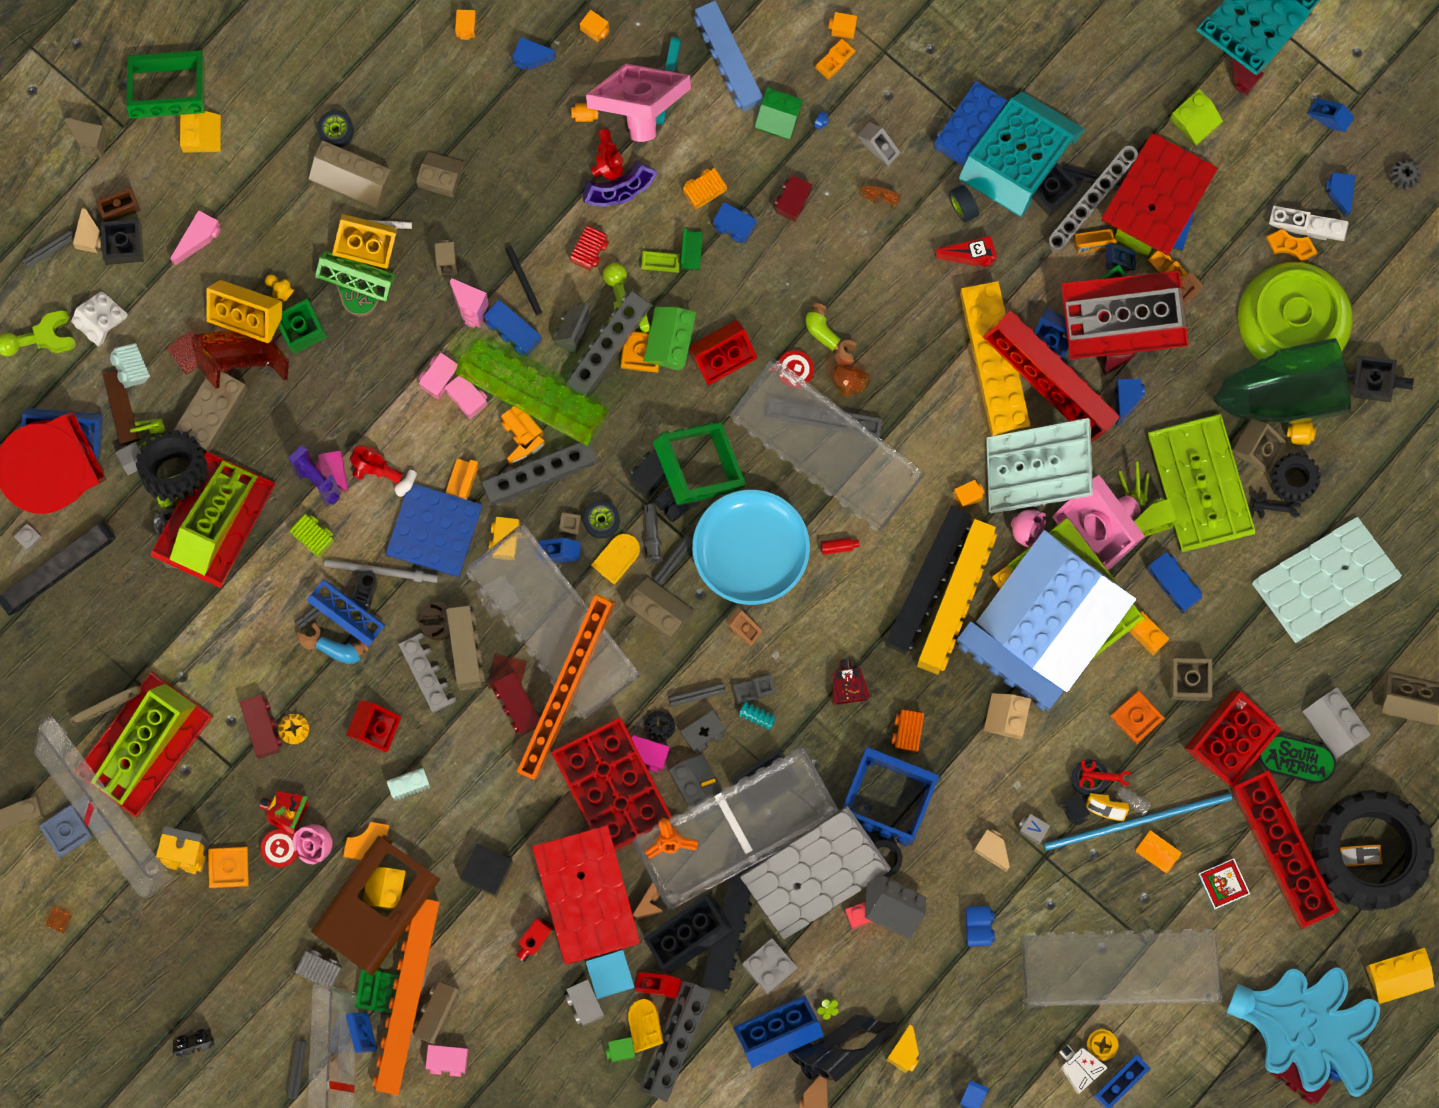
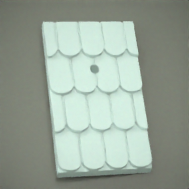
M1086 418L987 437L989 513L1016 510L1093 495L1090 419Z
M1356 517L1314 542L1308 548L1281 562L1280 565L1262 574L1253 581L1252 585L1293 641L1297 643L1396 582L1402 575L1376 540L1373 539V536L1360 519Z

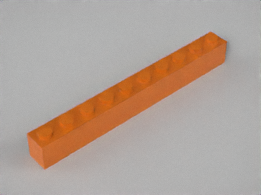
M600 594L594 595L519 765L518 773L533 780L539 778L616 604L615 601Z
M426 899L405 930V932H409L408 940L404 939L401 951L405 952L404 959H399L397 970L401 971L399 978H395L393 989L397 990L395 998L391 997L389 1009H393L391 1017L387 1016L385 1028L388 1029L387 1036H383L381 1048H384L383 1056L379 1055L376 1066L380 1067L379 1075H374L372 1085L376 1087V1092L399 1096L440 903L438 901Z

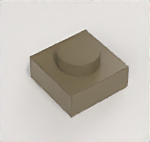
M562 513L559 533L578 535L581 515Z

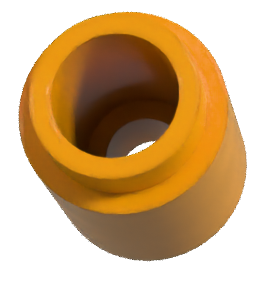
M575 103V107H571L572 118H575L576 122H593V120H598V110L588 108L587 103Z

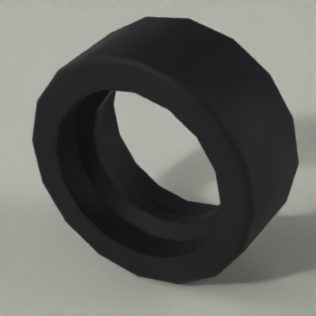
M883 839L874 842L877 849L886 847L895 854V863L884 876L890 877L897 873L902 865L903 856L901 849L890 840Z

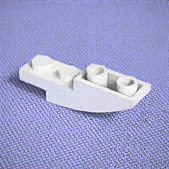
M1273 206L1269 225L1316 239L1327 240L1328 238L1345 241L1349 223L1348 221L1311 215V212Z

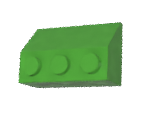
M655 307L643 361L680 371L686 363L696 312L678 307Z

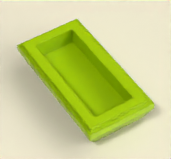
M643 251L642 270L679 273L680 254Z

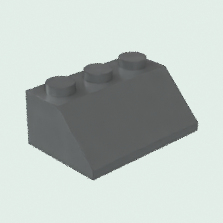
M885 876L867 883L865 918L903 937L911 938L925 915L926 896Z

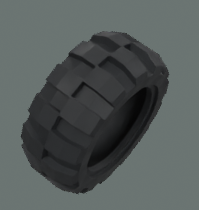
M1364 790L1353 795H1347L1336 802L1324 814L1313 836L1314 848L1312 850V858L1319 870L1320 876H1322L1326 886L1335 894L1336 899L1346 905L1357 906L1360 910H1386L1398 906L1411 898L1424 885L1429 877L1430 867L1434 862L1435 849L1432 848L1431 844L1433 835L1428 823L1425 824L1419 814L1421 812L1412 803L1407 804L1400 799L1399 795L1388 791L1382 793L1375 790ZM1364 817L1378 818L1392 825L1400 834L1405 846V862L1400 874L1393 881L1382 884L1368 883L1360 880L1347 869L1341 856L1340 841L1343 831L1351 821Z

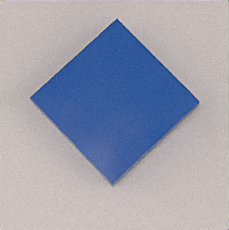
M368 1013L346 1014L355 1053L377 1051Z

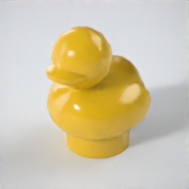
M268 275L265 278V284L273 288L272 297L275 299H282L285 302L294 292L290 282L286 279L278 282L275 275Z

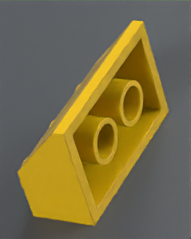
M342 214L332 255L387 269L397 227Z
M1425 948L1370 964L1366 967L1378 1004L1434 987L1432 966Z

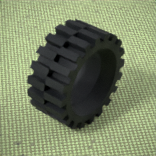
M169 430L164 431L163 436H160L159 433L155 434L153 441L150 438L147 439V446L142 445L140 447L141 454L137 453L136 459L138 462H136V468L146 491L151 493L152 497L156 499L159 496L160 501L164 502L166 498H169L170 502H175V498L179 497L181 501L185 500L184 495L189 494L190 497L193 496L195 488L198 491L202 488L200 482L205 483L207 479L205 474H208V464L202 448L195 437H190L187 432H183L181 435L179 430H174V433L170 434ZM184 458L190 462L189 467L176 477L160 478L157 476L158 468L169 459Z

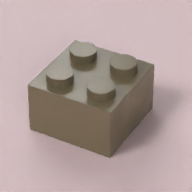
M1173 658L1171 661V700L1210 701L1212 698V659Z

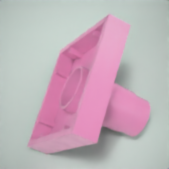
M624 64L586 94L587 107L626 115L630 138L638 142L649 141L656 137V117L691 89L690 75Z
M1098 475L1092 479L1093 495L1070 499L1052 518L1057 525L1068 518L1109 571L1145 536L1134 522L1141 514L1138 502L1129 495L1117 499L1101 476Z

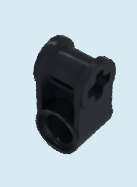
M371 572L361 574L351 595V599L367 611L371 606L378 586V580ZM366 578H373L372 585H364V580Z

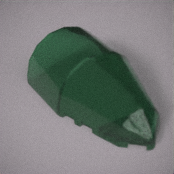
M1336 338L1279 349L1273 355L1260 359L1258 363L1249 368L1246 367L1227 377L1216 396L1214 395L1213 397L1214 402L1233 417L1291 425L1351 413L1348 376L1341 348Z

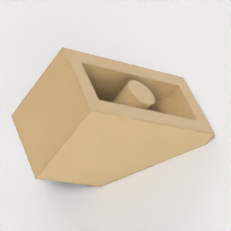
M82 208L73 245L79 250L98 253L99 248H102L101 232L87 210Z
M987 829L974 852L1007 872L1010 865L1005 843L1001 838L1002 835L993 829L991 831Z

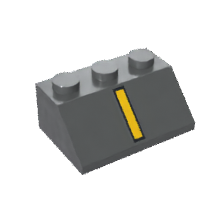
M703 754L669 769V774L696 823L721 811L722 809L718 804V801L724 798L728 806L731 805Z

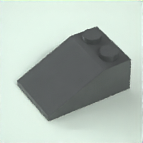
M587 304L570 306L568 311L563 312L560 320L562 325L560 329L556 328L553 335L556 346L575 354L577 353L591 321L590 307Z

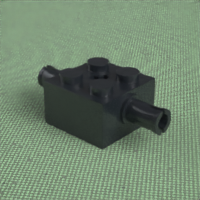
M1358 356L1357 370L1337 369L1336 381L1353 382V398L1383 402L1392 401V393L1395 388L1412 390L1414 378L1397 377L1395 374L1397 360ZM1373 376H1376V377H1377V381H1376V382H1374V381L1372 380V379H1373Z

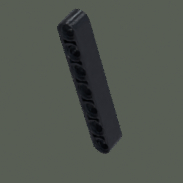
M105 522L99 523L0 595L1 607L8 616L13 615L116 539V536Z

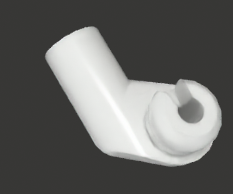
M409 470L405 479L395 486V492L398 496H404L412 488L417 476L415 471Z

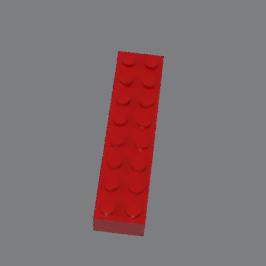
M1008 311L982 336L1069 422L1089 418L1091 442L1105 434L1120 417L1114 408L1108 406L1102 400V397L1095 393L1086 381L1080 379L1075 374V371L1067 366L1058 354L1049 349L1047 344L1040 340L1033 330L1026 326L1015 313Z
M1268 770L1234 786L1231 790L1300 930L1339 912L1270 771Z

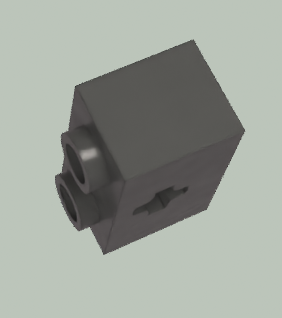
M712 710L683 729L681 735L693 753L696 751L700 753L709 747L707 744L711 741L717 742L725 736L723 733L726 732V729ZM702 729L704 731L708 730L707 737H705L704 735L700 736Z

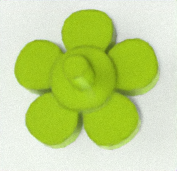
M823 999L821 1001L822 1006L817 1008V1013L822 1015L825 1020L830 1019L831 1015H837L839 1011L836 1008L838 1002L835 999H832L830 1002L828 999Z

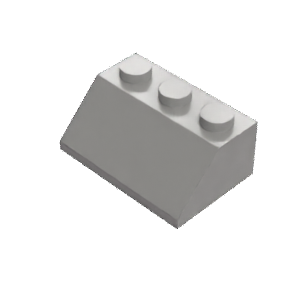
M1338 687L1302 711L1326 747L1333 753L1335 760L1370 736V733Z

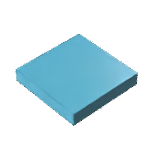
M623 950L586 961L597 1000L635 988Z

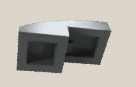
M771 675L732 686L737 705L777 693Z

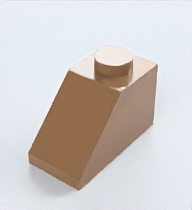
M819 1076L803 1093V1098H799L800 1108H828L827 1079Z

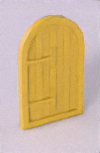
M629 534L618 535L610 541L591 566L615 585L639 556V542Z
M640 999L634 1002L628 1012V1021L634 1052L637 1053L664 1042L655 1004L647 999Z

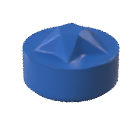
M823 110L820 111L814 124L815 128L821 130L827 126L829 122L828 113Z

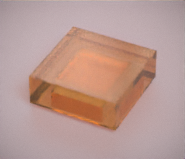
M53 907L45 926L64 934L72 915Z

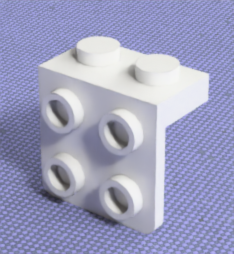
M99 292L76 308L71 322L90 341L100 346L104 343L108 331L127 318V313L104 292Z

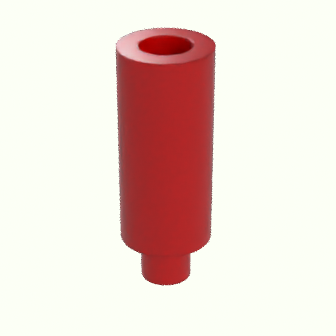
M851 537L821 541L822 555L853 551V548L860 547L859 540H852Z

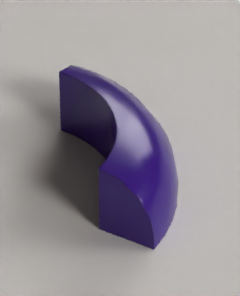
M636 160L633 167L617 180L607 183H596L587 180L583 192V201L590 205L605 207L607 205L626 203L634 199L633 197L642 191H645L658 172L652 167Z

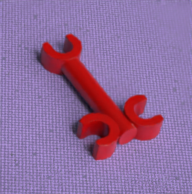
M1085 760L1081 762L1083 772L1082 779L1079 782L1080 788L1083 787L1084 781H1088L1090 789L1094 787L1093 779L1118 781L1123 786L1130 785V782L1123 780L1124 775H1131L1130 771H1123L1121 774L1093 771L1096 767L1095 761H1092L1091 768L1085 767Z

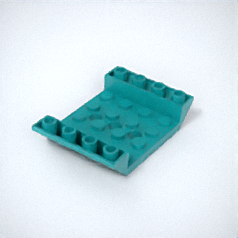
M1224 0L1214 13L1201 23L1197 31L1252 73L1258 75L1302 26L1320 0ZM1234 10H1241L1243 15H1237ZM1249 21H1256L1258 26H1252ZM1264 32H1270L1273 37L1268 38Z
M1021 92L1010 99L970 153L959 180L1019 217H1022L1032 204L1031 197L1068 146L1071 143L1075 145L1085 131V128L1025 92ZM1008 134L1011 136V139L1009 141H1002L1001 136ZM1019 144L1027 146L1023 151L1017 150L1016 147ZM1035 153H1040L1042 155V158L1040 160H1034L1032 159V155Z

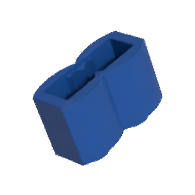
M990 906L966 907L967 947L991 946V942H995V931L991 930V922H994V910L990 911Z

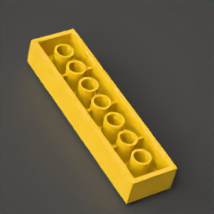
M999 281L961 288L960 297L991 437L1028 430L1031 426L1019 372L982 338L988 329L1006 314Z
M974 519L917 667L939 675L940 670H945L949 657L946 655L947 653L951 654L956 639H953L954 635H959L963 624L960 619L961 617L965 619L970 606L967 601H972L977 586H974V583H979L984 569L981 568V565L986 566L991 552L988 551V548H993L997 533L994 532L996 527Z

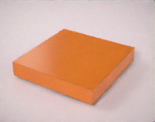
M1139 690L1110 715L1114 722L1136 745L1165 719Z

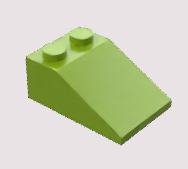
M1164 498L1154 500L1153 504L1134 522L1146 537L1173 528L1177 518L1170 499L1164 500Z

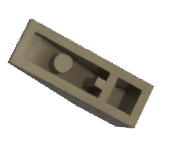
M33 797L1 809L0 832L44 819L40 800L37 797Z

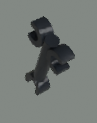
M1256 490L1253 491L1251 497L1254 502L1253 508L1250 511L1251 518H1253L1254 512L1258 511L1260 519H1263L1265 516L1264 510L1287 512L1294 518L1300 516V513H1295L1293 508L1301 507V503L1296 502L1291 505L1264 502L1267 493L1263 492L1262 498L1259 499L1256 497Z

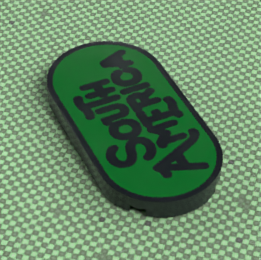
M1276 735L1259 756L1261 764L1270 773L1312 784L1327 781L1333 775L1336 768L1335 757L1328 748L1283 735Z

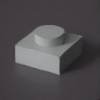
M28 523L14 536L27 551L42 538Z

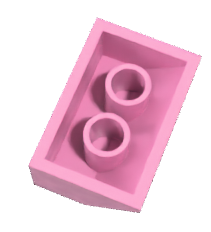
M451 278L450 284L461 317L465 321L464 323L472 328H475V326L480 328L484 321V315L490 308L487 294Z

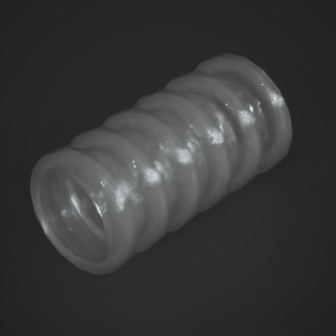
M1121 786L1115 795V799L1121 800L1120 802L1128 803L1132 810L1135 809L1142 816L1146 815L1152 805V801L1148 802L1146 801L1147 798H1142L1135 791L1132 792L1131 788L1127 789L1125 788L1126 786Z

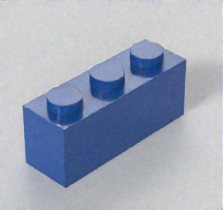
M500 300L484 315L485 325L493 331L495 329L500 333L499 337L505 343L510 342L514 346L513 349L519 355L524 354L528 357L542 341L539 333Z
M1166 552L1147 567V571L1183 614L1202 599V591L1196 584L1193 585L1189 581L1190 576L1188 573L1177 566L1178 561L1176 558Z
M1136 1054L1093 1098L1103 1108H1112L1151 1068Z

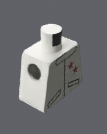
M1067 1045L1059 1052L1067 1061L1061 1066V1069L1077 1094L1083 1091L1107 1069L1103 1063L1084 1048L1075 1053Z

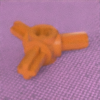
M664 817L658 823L661 831L656 839V843L647 848L645 853L648 858H653L662 851L670 854L675 853L679 848L696 850L698 841L682 837L681 833H678L671 826L670 820Z

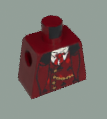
M851 659L840 660L841 671L833 672V706L868 701L870 695L861 668L852 669Z

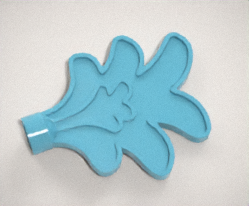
M1333 968L1329 970L1317 984L1308 989L1306 977L1297 969L1288 970L1278 984L1265 991H1253L1240 984L1237 985L1226 1013L1250 1022L1261 1032L1266 1044L1265 1068L1267 1071L1276 1074L1283 1073L1288 1070L1292 1062H1295L1303 1088L1306 1091L1313 1092L1325 1084L1330 1075L1331 1065L1341 1077L1350 1095L1359 1097L1368 1090L1372 1083V1067L1368 1056L1357 1042L1366 1038L1375 1028L1380 1016V1006L1375 1000L1365 999L1349 1009L1337 1011L1348 992V980L1342 969Z

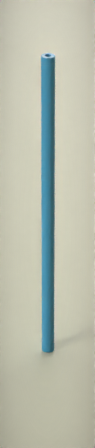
M1226 793L1044 843V848L1046 851L1223 803L1232 800L1231 793Z

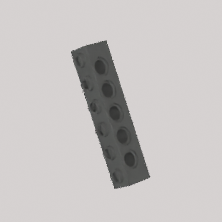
M634 291L625 294L621 307L613 311L609 324L605 323L599 331L601 333L599 338L591 342L587 355L583 354L577 362L579 364L575 371L572 370L566 378L568 380L566 385L585 398L592 392L653 306ZM632 307L634 315L628 318L625 314L626 309ZM621 322L623 324V331L616 333L614 327L617 323ZM610 338L612 346L606 349L603 345L604 340ZM597 353L601 356L599 364H595L592 360L593 356ZM584 369L590 371V377L586 380L581 375Z
M580 439L568 448L566 446L556 449L555 453L550 455L548 453L538 457V460L533 462L531 460L525 461L520 464L521 467L516 469L508 468L501 475L486 477L482 484L491 507L597 465V458L589 439L585 441ZM577 453L580 455V458L577 461H572L569 458L570 455ZM559 460L562 462V465L559 468H554L552 463ZM541 467L545 471L542 475H536L534 470ZM519 475H525L527 477V479L524 482H518L516 480V478ZM501 482L509 484L508 488L504 490L498 486Z
M682 982L662 1032L664 1043L656 1046L639 1091L668 1102L709 1001L710 991L690 982Z

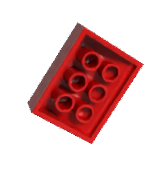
M1232 690L1184 749L1204 767L1233 788L1280 732L1281 728L1241 691Z

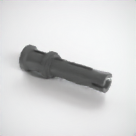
M647 504L644 505L647 532L645 547H647L648 555L646 562L659 563L663 561V557L660 552L662 542L658 537L656 505Z

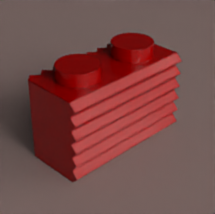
M587 225L570 256V261L588 271H591L593 267L596 268L601 259L599 257L601 251L605 252L609 244L607 234Z

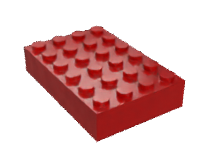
M621 717L551 752L589 829L593 830L608 825L615 853L660 831L658 823L662 818L665 817L670 820L671 824L674 823Z

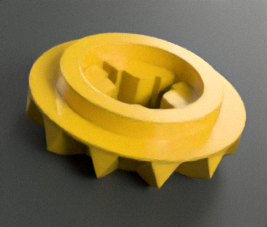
M288 714L282 718L278 725V733L284 742L299 744L307 738L309 724L299 714ZM291 721L295 726H299V729H296V736L292 731H286L291 728Z
M1096 1030L1087 1040V1050L1099 1061H1107L1117 1053L1118 1040L1108 1030ZM1103 1037H1105V1044L1111 1048H1104L1100 1053V1047L1094 1043H1100Z

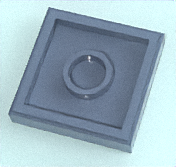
M72 804L39 825V828L59 858H62L93 837Z

